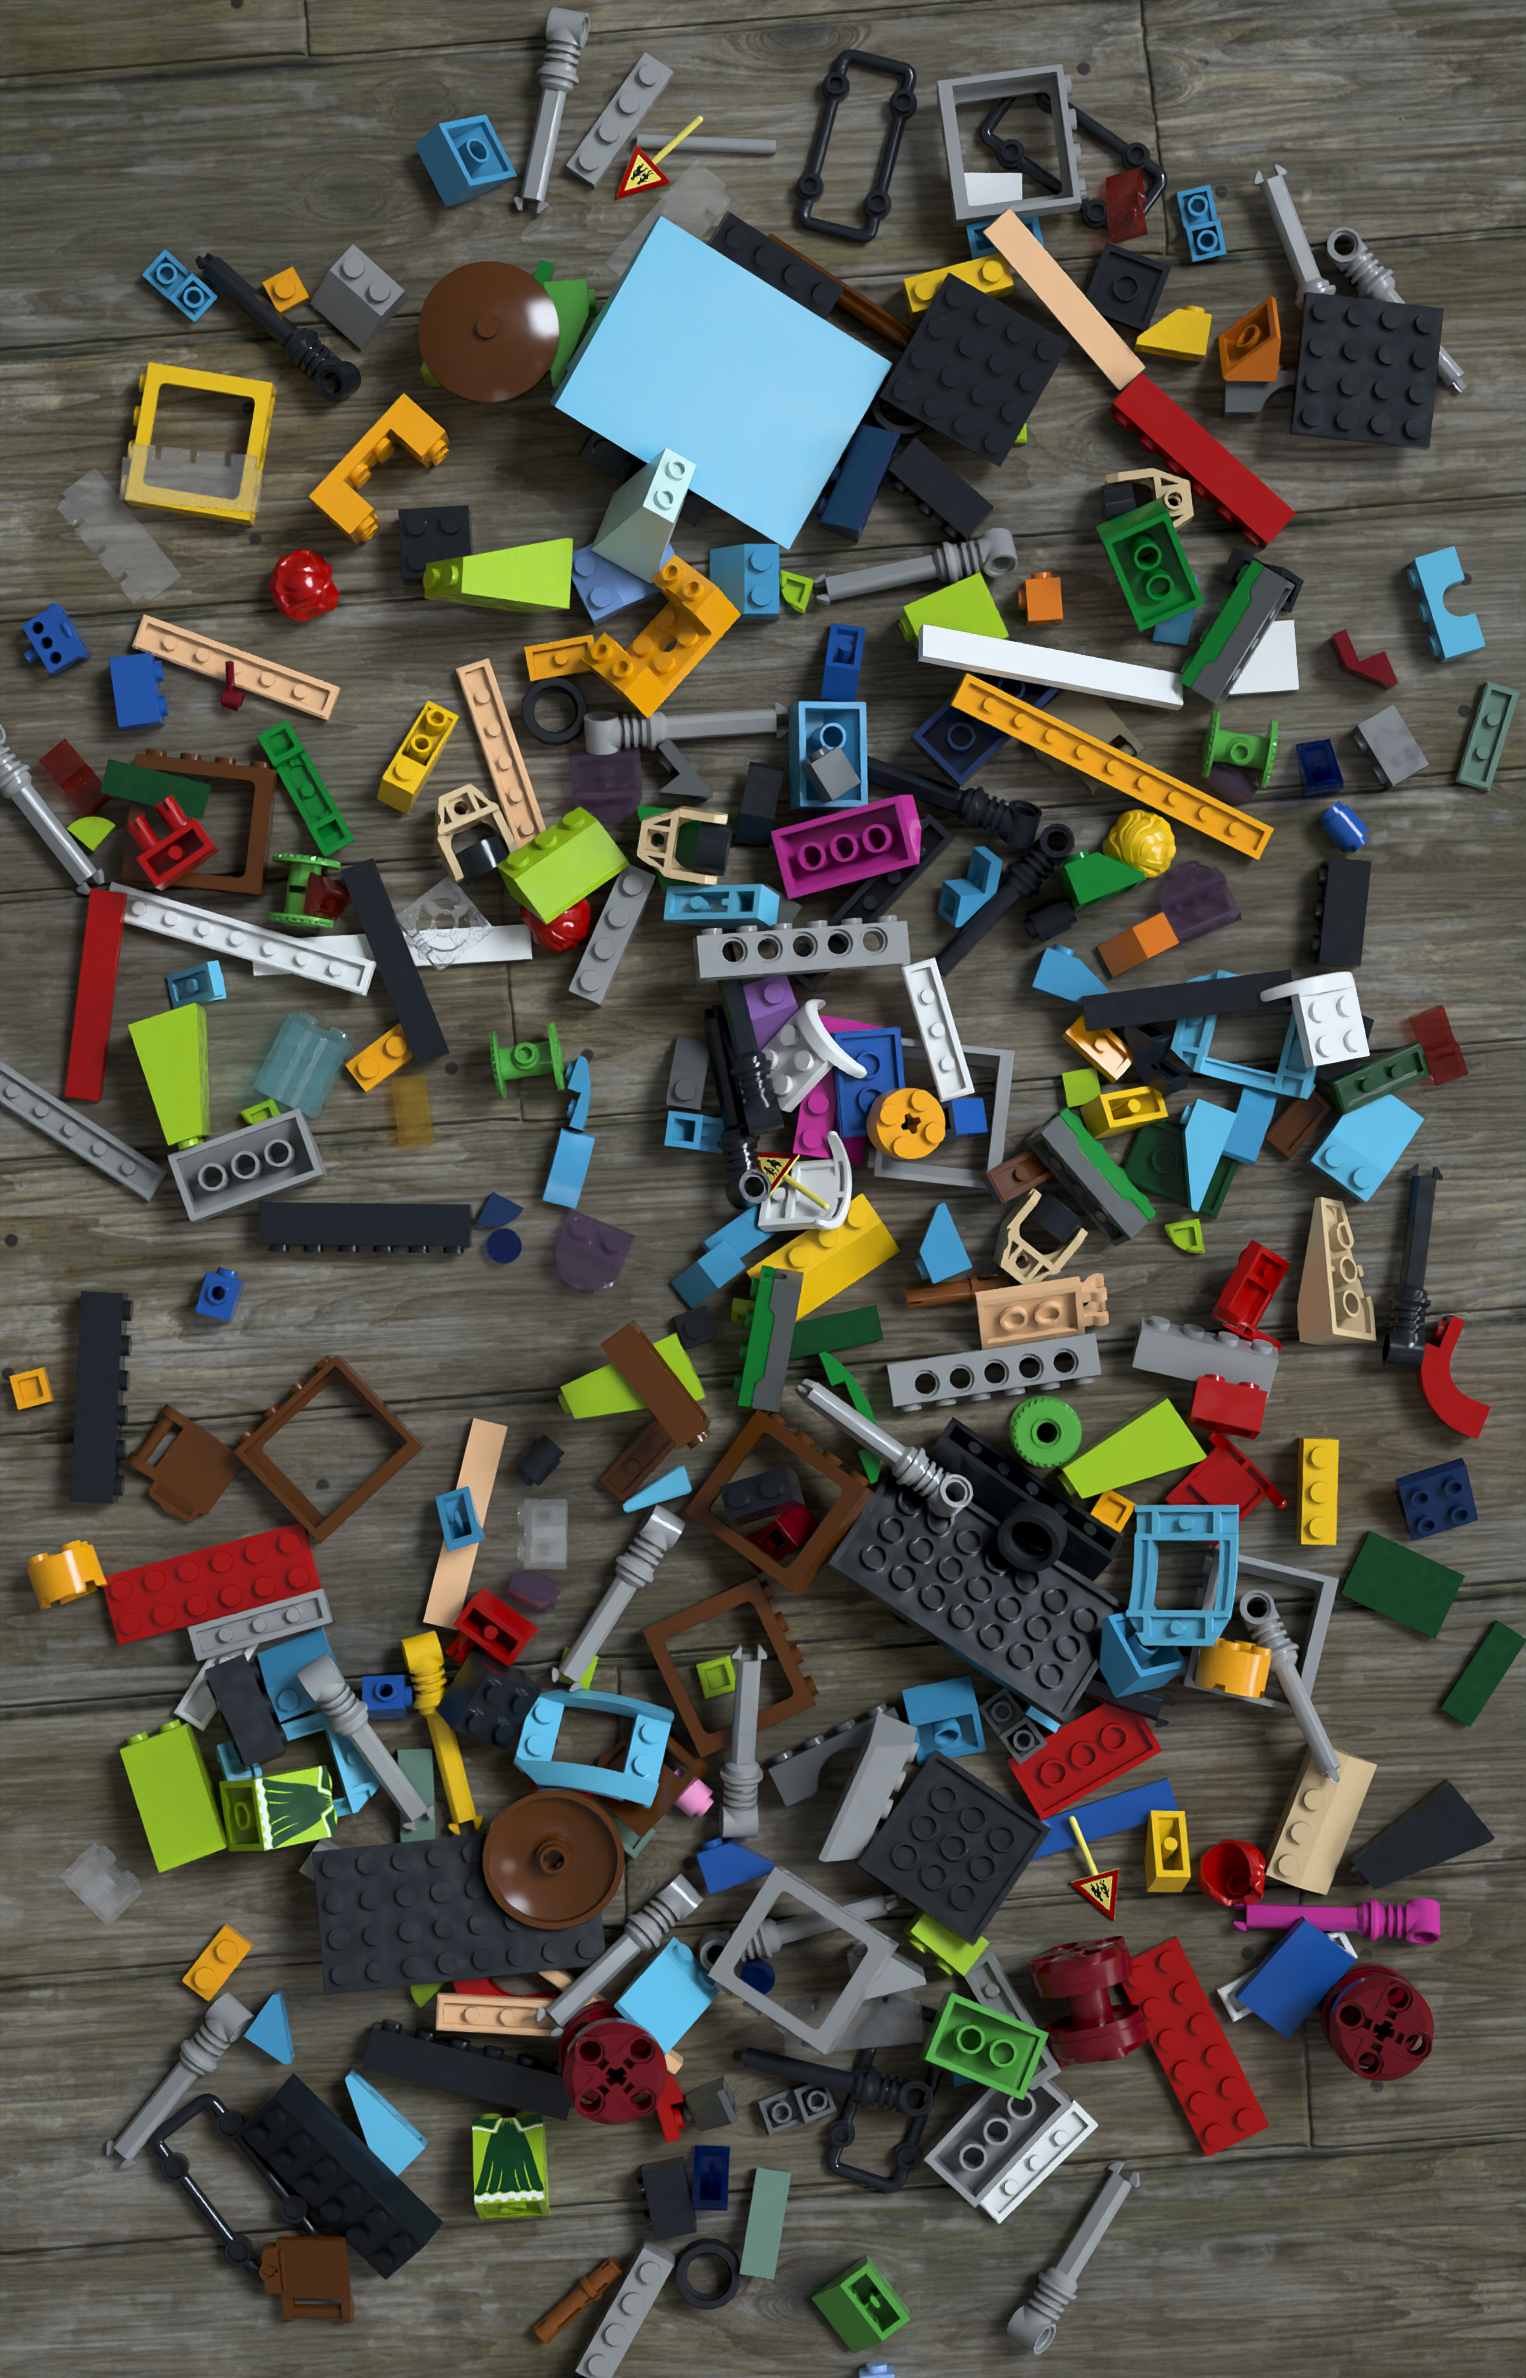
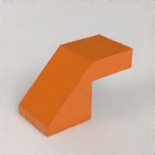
M1164 912L1096 948L1111 977L1114 978L1177 945L1179 941Z

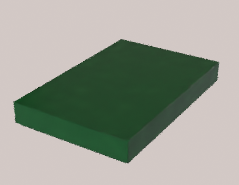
M1161 1120L1140 1127L1123 1167L1127 1178L1136 1187L1188 1208L1182 1129ZM1224 1155L1220 1156L1198 1211L1199 1213L1217 1219L1240 1161Z
M1368 1530L1339 1593L1436 1639L1465 1575Z

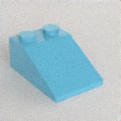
M1388 1094L1345 1115L1340 1114L1306 1162L1359 1202L1366 1203L1388 1175L1424 1121V1118L1396 1097Z
M673 1936L646 1960L613 2006L625 2019L632 2020L649 2030L659 2042L665 2056L711 2004L719 1990L714 1987L716 1981L708 1976L710 1971L697 1961L685 1944L680 1943Z

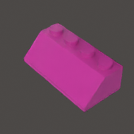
M913 795L894 796L771 831L788 900L919 864L921 825Z
M819 1015L828 1033L883 1028L857 1021ZM832 1068L801 1101L793 1154L833 1159L832 1150L827 1139L829 1131H835L838 1134ZM866 1136L840 1138L846 1149L849 1162L861 1165Z

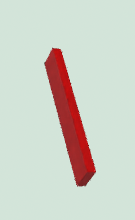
M90 889L65 1097L102 1101L128 893Z

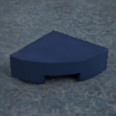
M492 1192L477 1223L489 1227L502 1226L516 1219L524 1208Z

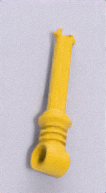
M434 1630L402 1639L400 1643L404 1661L409 1674H414L411 1676V1682H416L413 1685V1690L418 1691L415 1693L416 1699L413 1702L414 1709H419V1713L427 1719L453 1823L448 1824V1828L457 1835H460L458 1823L473 1820L474 1827L477 1830L481 1825L483 1817L482 1815L476 1816L455 1731L451 1729L436 1710L449 1688V1685H444L447 1682V1677L442 1676L445 1674V1669L440 1668L444 1664L437 1634Z

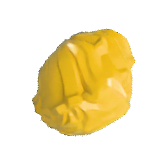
M1133 809L1119 816L1117 823L1111 829L1108 838L1102 845L1105 856L1144 872L1146 878H1153L1163 874L1169 869L1171 860L1176 853L1175 837L1171 831L1170 824L1163 817L1146 809Z

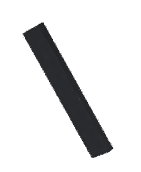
M371 858L341 870L417 1066L450 1054L375 860Z
M1291 969L1082 996L1081 1003L1085 1032L1292 1005L1291 996L1263 1002L1260 999V993L1264 990L1292 982Z

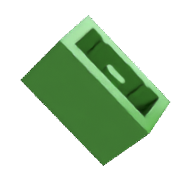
M867 2254L811 2296L812 2300L853 2354L882 2342L910 2321L908 2307Z

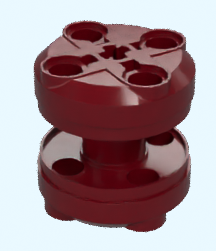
M1124 1936L1058 1945L1029 1962L1030 1978L1037 1997H1066L1070 2016L1061 2018L1045 2028V2032L1049 2033L1046 2040L1047 2047L1059 2067L1120 2059L1149 2040L1145 2015L1142 2013L1141 2006L1136 2004L1111 2005L1107 1989L1109 1986L1128 1979L1133 1974L1131 1968L1132 1960Z
M1364 1963L1350 1967L1339 1981L1329 1989L1321 2001L1320 2022L1327 2041L1335 2050L1340 2060L1363 2079L1390 2081L1402 2078L1419 2067L1432 2051L1434 2022L1431 2010L1425 1999L1408 1979L1390 1966ZM1340 1993L1336 2001L1334 2002L1333 2007H1331V2000L1333 1996ZM1421 2035V2046L1416 2050H1412Z
M616 2000L597 2001L584 2006L564 2025L562 2029L563 2034L560 2035L557 2045V2059L569 2100L581 2116L606 2125L630 2123L652 2113L663 2094L667 2080L666 2059L659 2042L645 2027L632 2020L625 2019L613 2006ZM582 2022L590 2023L577 2034L574 2032L578 2024ZM645 2090L649 2092L646 2100L642 2102L633 2101ZM580 2098H583L591 2104H584L580 2101Z

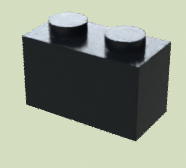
M786 1466L719 1486L727 1520L738 1526L805 1506L797 1472Z
M684 2156L642 2164V2175L636 2176L640 2197L646 2196L649 2210H644L647 2231H654L656 2241L696 2233L698 2224Z

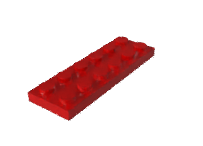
M299 1522L105 1576L107 1585L103 1587L118 1645H122L321 1589L322 1585L307 1529Z
M1176 1935L1132 1956L1131 1968L1133 1974L1121 1983L1131 2003L1141 2006L1149 2031L1148 2038L1206 2156H1211L1269 2127L1264 2113Z

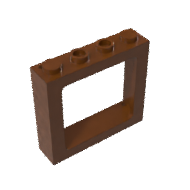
M146 749V754H136L135 766L155 771L243 780L254 783L255 792L245 874L240 878L189 872L170 885V887L264 897L279 775L275 769H270L271 764L261 761H250L249 766L236 765V759L215 757V762L201 761V755L180 753V758L166 757V751ZM130 801L128 824L130 822L134 823L140 831V827L134 819L144 815L147 821L148 806ZM127 831L121 879L126 882L154 885L136 859L142 854V851Z
M635 1320L626 1324L600 1344L679 1449L687 1444L691 1450L708 1437L709 1431L707 1428H709L711 1420Z
M329 1355L324 1357L313 1368L317 1374L307 1383L301 1379L287 1392L291 1398L282 1407L278 1403L274 1404L262 1416L266 1421L256 1431L250 1427L236 1440L240 1446L234 1451L320 1544L425 1447L416 1435L340 1355H336L333 1359ZM338 1380L395 1439L400 1448L395 1455L330 1516H324L264 1453L263 1447L268 1440L331 1381Z
M757 1409L685 1512L791 1592L803 1596L875 1493L866 1487L870 1481L854 1469L848 1474L839 1466L843 1461L827 1449L822 1454L814 1449L812 1446L816 1441L799 1429L794 1434L785 1428L788 1421L778 1413L770 1411L769 1414H766ZM764 1434L771 1435L842 1489L839 1499L791 1566L787 1568L711 1512L712 1505L721 1494L719 1486L728 1484Z
M757 1575L642 1629L701 1758L731 1745L732 1724L713 1733L706 1732L665 1641L667 1638L744 1602L753 1603L793 1688V1694L789 1698L758 1711L757 1732L816 1705L813 1696L818 1695L819 1692L811 1675L803 1676L799 1664L804 1662L796 1643L789 1645L784 1635L785 1632L789 1631L783 1614L781 1611L776 1614L774 1613L769 1602L775 1599L767 1580L760 1582Z

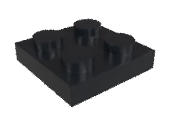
M1106 242L1086 298L1104 319L1144 333L1148 330L1171 266Z

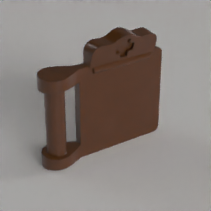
M166 1403L161 1410L163 1416L137 1452H131L126 1461L154 1480L149 1488V1495L160 1503L165 1513L177 1515L186 1522H192L199 1513L207 1515L244 1465V1462L235 1454L233 1449ZM177 1423L183 1427V1430L157 1466L153 1467L147 1463V1460L173 1424Z
M668 1735L665 1750L686 1769V1772L682 1778H679L662 1762L658 1779L659 1786L650 1809L643 1807V1804L624 1799L621 1801L594 1794L639 1837L645 1836L686 1790L701 1778L708 1769V1764L701 1758L695 1759L670 1735ZM626 1739L620 1740L613 1749L602 1753L596 1767L622 1773L629 1741Z
M279 2236L276 2242H268L263 2245L259 2276L264 2281V2288L267 2293H281L283 2322H294L296 2318L342 2319L343 2323H353L355 2305L351 2291L346 2238ZM295 2299H341V2305L296 2304Z

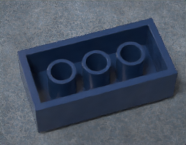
M978 672L973 675L1039 710L1052 700L1061 689ZM953 694L911 735L910 741L956 788L960 789L1013 737L950 706Z

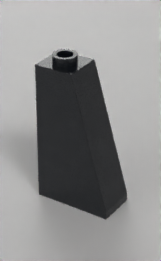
M1445 1779L1350 1855L1348 1858L1354 1866L1349 1870L1362 1886L1368 1882L1376 1890L1490 1843L1495 1837L1452 1783Z

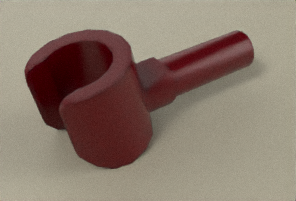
M226 661V683L220 702L223 707L238 712L239 706H242L245 693L234 689V662Z

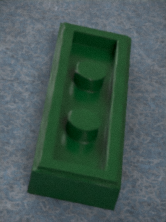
M108 759L100 793L155 807V805L161 802L168 811L170 809L164 799L173 795L186 816L203 820L212 785Z
M1414 1041L1328 1081V1085L1338 1114L1345 1115L1430 1075L1421 1042Z
M874 1305L795 1322L789 1360L818 1354L823 1351L827 1352L883 1340L877 1306Z
M1495 1620L1439 1708L1468 1727H1471L1524 1646L1526 1638L1500 1621Z

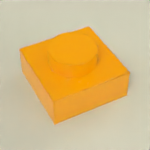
M293 266L262 282L275 308L282 314L311 300Z
M45 1367L9 1376L18 1410L54 1401Z
M1109 1490L1102 1493L1090 1514L1120 1534L1137 1504Z

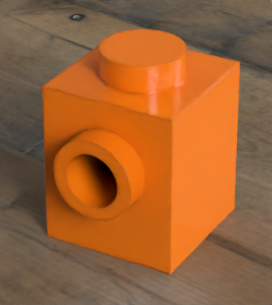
M1050 572L1031 574V579H1025L1023 589H1018L1019 611L1025 610L1026 626L1061 624L1063 610L1060 577L1052 578V573Z

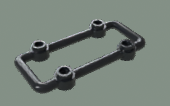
M847 49L838 55L833 72L828 74L822 83V93L826 100L806 174H803L798 179L796 185V193L800 199L797 209V220L802 228L859 244L871 242L876 237L880 221L885 219L891 211V199L888 195V190L906 120L913 117L917 109V99L913 94L917 75L915 69L910 64L856 49ZM849 63L903 76L900 90L893 93L890 98L889 110L893 118L875 189L868 193L864 199L863 209L867 216L864 230L810 216L813 203L819 201L824 193V183L820 175L838 105L849 95L850 83L846 77Z
M1046 93L1034 94L1037 96L1038 107L1045 113H1052L1049 96ZM1018 96L999 99L979 128L981 141L997 153V161L1002 168L1007 170L1019 168L1054 194L1061 193V181L1025 156V149L1019 141L1015 139L1003 141L993 134L994 129ZM1068 102L1069 109H1075L1077 125L1121 155L1122 165L1127 171L1131 173L1143 171L1154 179L1123 224L1110 216V209L1105 201L1100 199L1081 200L1082 203L1079 211L1082 213V221L1085 226L1093 230L1104 228L1119 238L1128 237L1135 232L1166 188L1168 183L1167 174L1161 166L1150 159L1149 149L1140 142L1128 144Z
M887 1996L880 2000L873 2018L867 2020L862 2026L861 2036L864 2046L854 2073L861 2068L869 2069L873 2063L877 2048L887 2043L889 2030L886 2022L890 2010H895L933 2023L937 2010L898 1996ZM929 2063L931 2066L925 2083L931 2088L935 2098L943 2071L946 2069ZM923 2091L916 2109L922 2108L927 2101L926 2094ZM847 2093L840 2117L832 2120L827 2129L828 2139L831 2142L826 2155L827 2168L831 2173L880 2191L887 2193L898 2192L905 2185L909 2171L914 2170L921 2162L922 2154L918 2145L929 2113L921 2118H913L906 2140L896 2145L893 2155L897 2166L893 2178L889 2179L839 2161L843 2148L851 2145L855 2139V2127L852 2125L859 2103H854L850 2094Z
M202 2094L154 2131L150 2139L151 2147L162 2161L160 2166L162 2177L168 2182L179 2183L225 2243L224 2255L226 2260L233 2266H242L255 2281L264 2282L259 2276L260 2265L252 2256L254 2252L252 2241L243 2235L236 2236L188 2173L190 2169L188 2158L183 2153L172 2152L164 2142L165 2139L208 2107L217 2118V2133L224 2139L236 2142L282 2202L280 2205L282 2218L289 2223H298L305 2232V2236H319V2229L308 2214L309 2203L298 2192L292 2193L273 2167L236 2131L245 2121L243 2114L234 2109H227L223 2102L214 2094Z

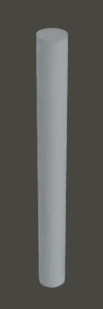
M637 134V145L643 149H663L676 136ZM686 136L672 150L776 154V140Z

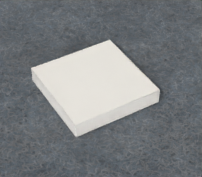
M1294 620L1273 621L1228 696L1299 690Z

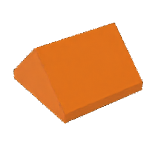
M1272 295L1218 336L1222 377L1226 381H1277L1281 336L1276 299Z

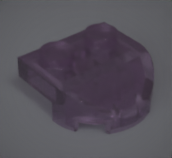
M640 748L620 749L609 755H593L586 751L570 752L573 800L576 807H582L602 825H613L627 820L628 816L640 805L642 799Z
M1188 861L1175 866L1166 874V879L1159 890L1161 911L1164 912L1179 941L1177 946L1242 920L1238 906L1227 886L1226 878L1217 867L1213 869L1200 865L1198 861Z
M570 1209L553 1253V1265L560 1277L561 1283L570 1290L581 1294H593L594 1291L611 1287L620 1274L635 1235Z

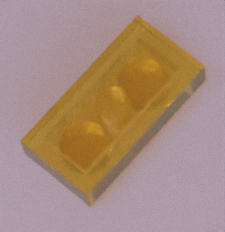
M426 1074L391 1078L400 1148L434 1144L435 1136Z

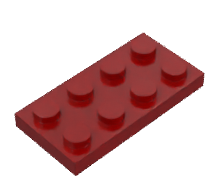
M1101 1703L1059 1727L1056 1733L1051 1732L1043 1738L1047 1745L1019 1765L1012 1755L1006 1758L1041 1821L1163 1750L1144 1717Z

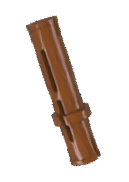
M1009 1273L977 1278V1275H972L970 1279L906 1287L905 1294L907 1307L910 1310L960 1301L974 1300V1303H976L975 1292L1011 1286Z
M609 2256L589 2276L584 2275L576 2289L533 2326L538 2337L546 2344H549L587 2306L595 2300L599 2301L604 2296L603 2292L625 2273L622 2265L613 2256Z

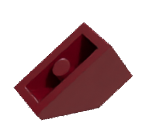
M803 1506L778 1514L748 1539L779 1561L806 1541L816 1531L819 1524L806 1507ZM747 1559L758 1574L764 1572L761 1568H759L757 1565H755L753 1562Z

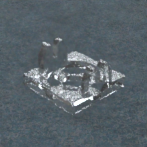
M450 875L394 918L406 933L405 938L410 948L415 947L418 951L417 956L423 961L428 960L438 973L494 929ZM450 899L455 908L453 910L440 909L433 900ZM425 908L432 917L430 921L431 927L420 935L418 918L420 911ZM440 914L450 915L454 920V928L449 932L439 931L434 923L435 918ZM463 915L464 920L470 924V930L466 939L457 930L459 925L458 919ZM437 936L449 937L456 947L441 950L428 945V943Z

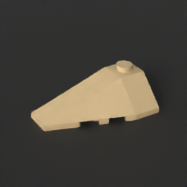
M1323 1197L1315 1198L1297 1304V1328L1300 1342L1316 1345H1339L1377 1341L1374 1307L1371 1297H1365L1359 1279V1277L1364 1276L1362 1266H1356L1350 1248L1354 1244V1239L1343 1201Z

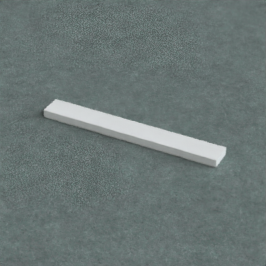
M923 624L919 629L918 661L1177 711L1183 706V684L1179 682L1183 676L1182 674Z
M111 882L109 891L128 893L125 923L360 995H367L376 966L374 961Z
M525 924L403 932L416 967L533 960L531 930ZM366 934L298 938L376 962ZM253 962L254 976L292 974Z

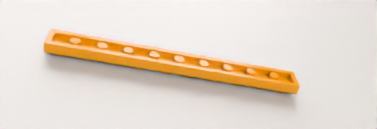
M964 673L949 704L1253 859L1259 860L1274 828L968 673Z

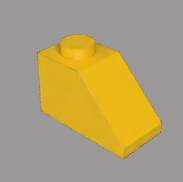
M1184 306V310L1177 309L1138 336L1133 351L1202 363L1206 354L1212 314L1204 313L1205 309L1197 306Z
M1150 1085L1102 1094L1080 1107L1087 1131L1094 1139L1120 1135L1169 1117L1161 1092Z
M1151 1810L1149 1812L1144 1856L1147 1892H1182L1191 1878L1185 1811Z

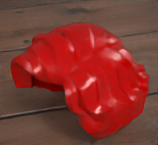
M301 549L294 550L290 554L278 559L276 566L272 570L268 587L274 604L277 606L280 614L292 621L306 622L323 613L333 612L336 608L339 592L331 577L333 569L322 556L317 555L314 551Z
M585 898L547 925L522 904L520 908L521 920L532 931L535 943L546 950H553L555 952H567L576 948L578 943L589 933L591 921L590 905Z
M1222 1839L1218 1844L1210 1846V1849L1201 1855L1199 1871L1197 1873L1198 1887L1207 1895L1210 1901L1216 1902L1221 1906L1227 1907L1233 1903L1253 1905L1259 1902L1264 1895V1868L1266 1866L1264 1855L1251 1842L1240 1839Z

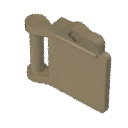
M1065 689L1041 710L1108 745L1120 736L1125 744L1118 750L1130 756L1134 754L1138 756L1145 750L1140 741L1099 695ZM1030 746L1033 749L1035 759L1039 763L1047 765L1054 774L1061 775L1070 768L1091 794H1094L1100 788L1098 784L1101 781Z

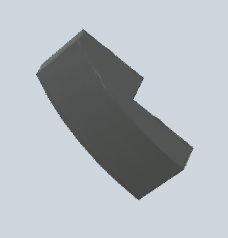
M1005 1687L978 1706V1710L1019 1765L1047 1745L1042 1735Z
M802 2083L755 2100L762 2124L768 2135L801 2122L806 2124L837 2111L830 2089L808 2083Z

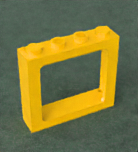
M149 362L147 372L142 371L140 377L139 391L143 392L141 406H136L133 425L138 428L136 440H130L127 459L132 461L130 475L125 474L122 482V495H126L125 500L130 506L254 526L277 391L274 384ZM169 384L247 397L255 401L240 495L237 499L229 500L152 487L144 483L158 395L162 385Z

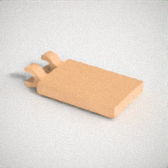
M1101 1273L1088 1276L1082 1283L1080 1277L1076 1276L975 1292L982 1350L1085 1334V1326H1104L1109 1324L1108 1311H1105L1107 1289L1104 1287V1276Z

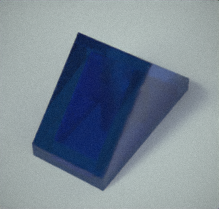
M1330 739L1295 744L1303 798L1338 793L1344 788V781Z
M695 2145L692 2209L727 2211L730 2146Z

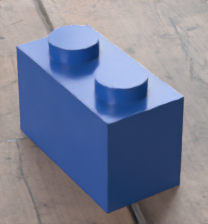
M151 652L109 658L118 727L122 731L165 726L164 716H169V707L166 695L161 696L159 682L164 681L162 662L156 661V657Z

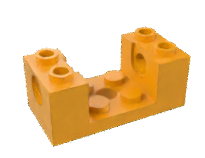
M405 393L400 396L308 496L315 508L356 546L361 541L368 542L379 529L376 524L380 519L375 514L374 508L358 495L353 488L360 489L371 477V468L378 461L384 463L395 451L394 443L397 441L426 469L432 464L435 466L439 465L450 452L447 448L450 445V441L446 431Z
M675 554L651 580L669 602L624 651L615 640L604 632L581 658L607 687L647 719L741 616L740 612L715 584ZM677 641L674 649L664 652L665 647L670 642Z

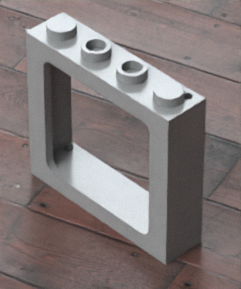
M1063 64L937 81L936 94L955 228L997 218L1007 208H1010L1019 219L1079 211L1082 203L1081 200L1087 197L1084 178L1078 179L1076 165L1082 164L1081 149L1079 143L1073 144L1072 130H1077L1075 109H1069L1067 96L1072 95V83L1070 74L1064 75ZM1046 93L1050 98L1062 185L1061 193L978 206L968 205L955 106L964 103Z
M901 1038L903 1059L928 1060L922 1040ZM961 1045L967 1065L991 1067L996 1071L988 1154L984 1170L976 1171L896 1162L876 1148H869L867 1169H874L873 1177L988 1190L981 1175L1001 1165L1003 1161L1015 1051Z
M1217 1547L1212 1548L1211 1554L1205 1553L1201 1573L1206 1574L1203 1588L1197 1587L1193 1600V1607L1198 1608V1610H1213L1219 1571V1548ZM1238 1553L1237 1571L1310 1588L1315 1591L1314 1605L1297 1671L1309 1698H1311L1339 1578ZM1189 1646L1187 1655H1182L1187 1667L1177 1676H1181L1180 1683L1183 1686L1293 1712L1283 1689L1266 1685L1264 1697L1253 1698L1226 1693L1223 1690L1216 1689L1215 1686H1213L1212 1690L1195 1685L1194 1680L1201 1646Z
M782 1866L774 1867L708 1976L716 1981L714 1987L728 1996H732L735 1993L745 2000L742 2005L758 2016H761L763 2012L774 2020L772 2023L774 2028L788 2036L794 2033L803 2039L801 2045L805 2049L819 2056L821 2052L823 2054L833 2052L899 1944ZM784 1891L790 1893L865 1943L868 1948L865 1957L819 2029L812 2028L738 1978L734 1973V1968L778 1896Z

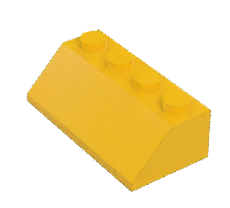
M861 1193L850 1201L846 1219L840 1227L832 1230L808 1229L746 1272L751 1279L753 1277L760 1278L762 1265L773 1267L774 1269L781 1268L803 1272L802 1288L796 1321H798L901 1250L864 1194Z

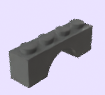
M1278 365L1277 381H1226L1222 377V419H1257L1263 405L1271 397L1282 392L1294 391L1296 370H1286V366Z
M885 1703L878 1704L866 1711L868 1717L856 1723L853 1718H850L834 1727L836 1732L825 1738L820 1733L803 1742L805 1748L792 1753L791 1749H787L773 1756L772 1760L774 1763L768 1765V1770L786 1807L818 1792L820 1769L833 1753L845 1748L862 1749L878 1712L901 1721L894 1704L886 1707Z

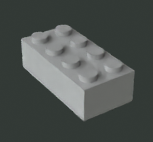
M1051 2079L1033 2091L1027 2089L1023 2100L983 2085L922 2150L923 2159L976 2208L1071 2105L1069 2096Z

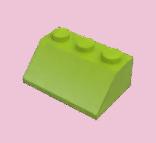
M579 806L574 811L567 813L564 818L550 828L539 833L536 838L519 850L511 853L496 866L510 895L547 925L630 864L600 822Z

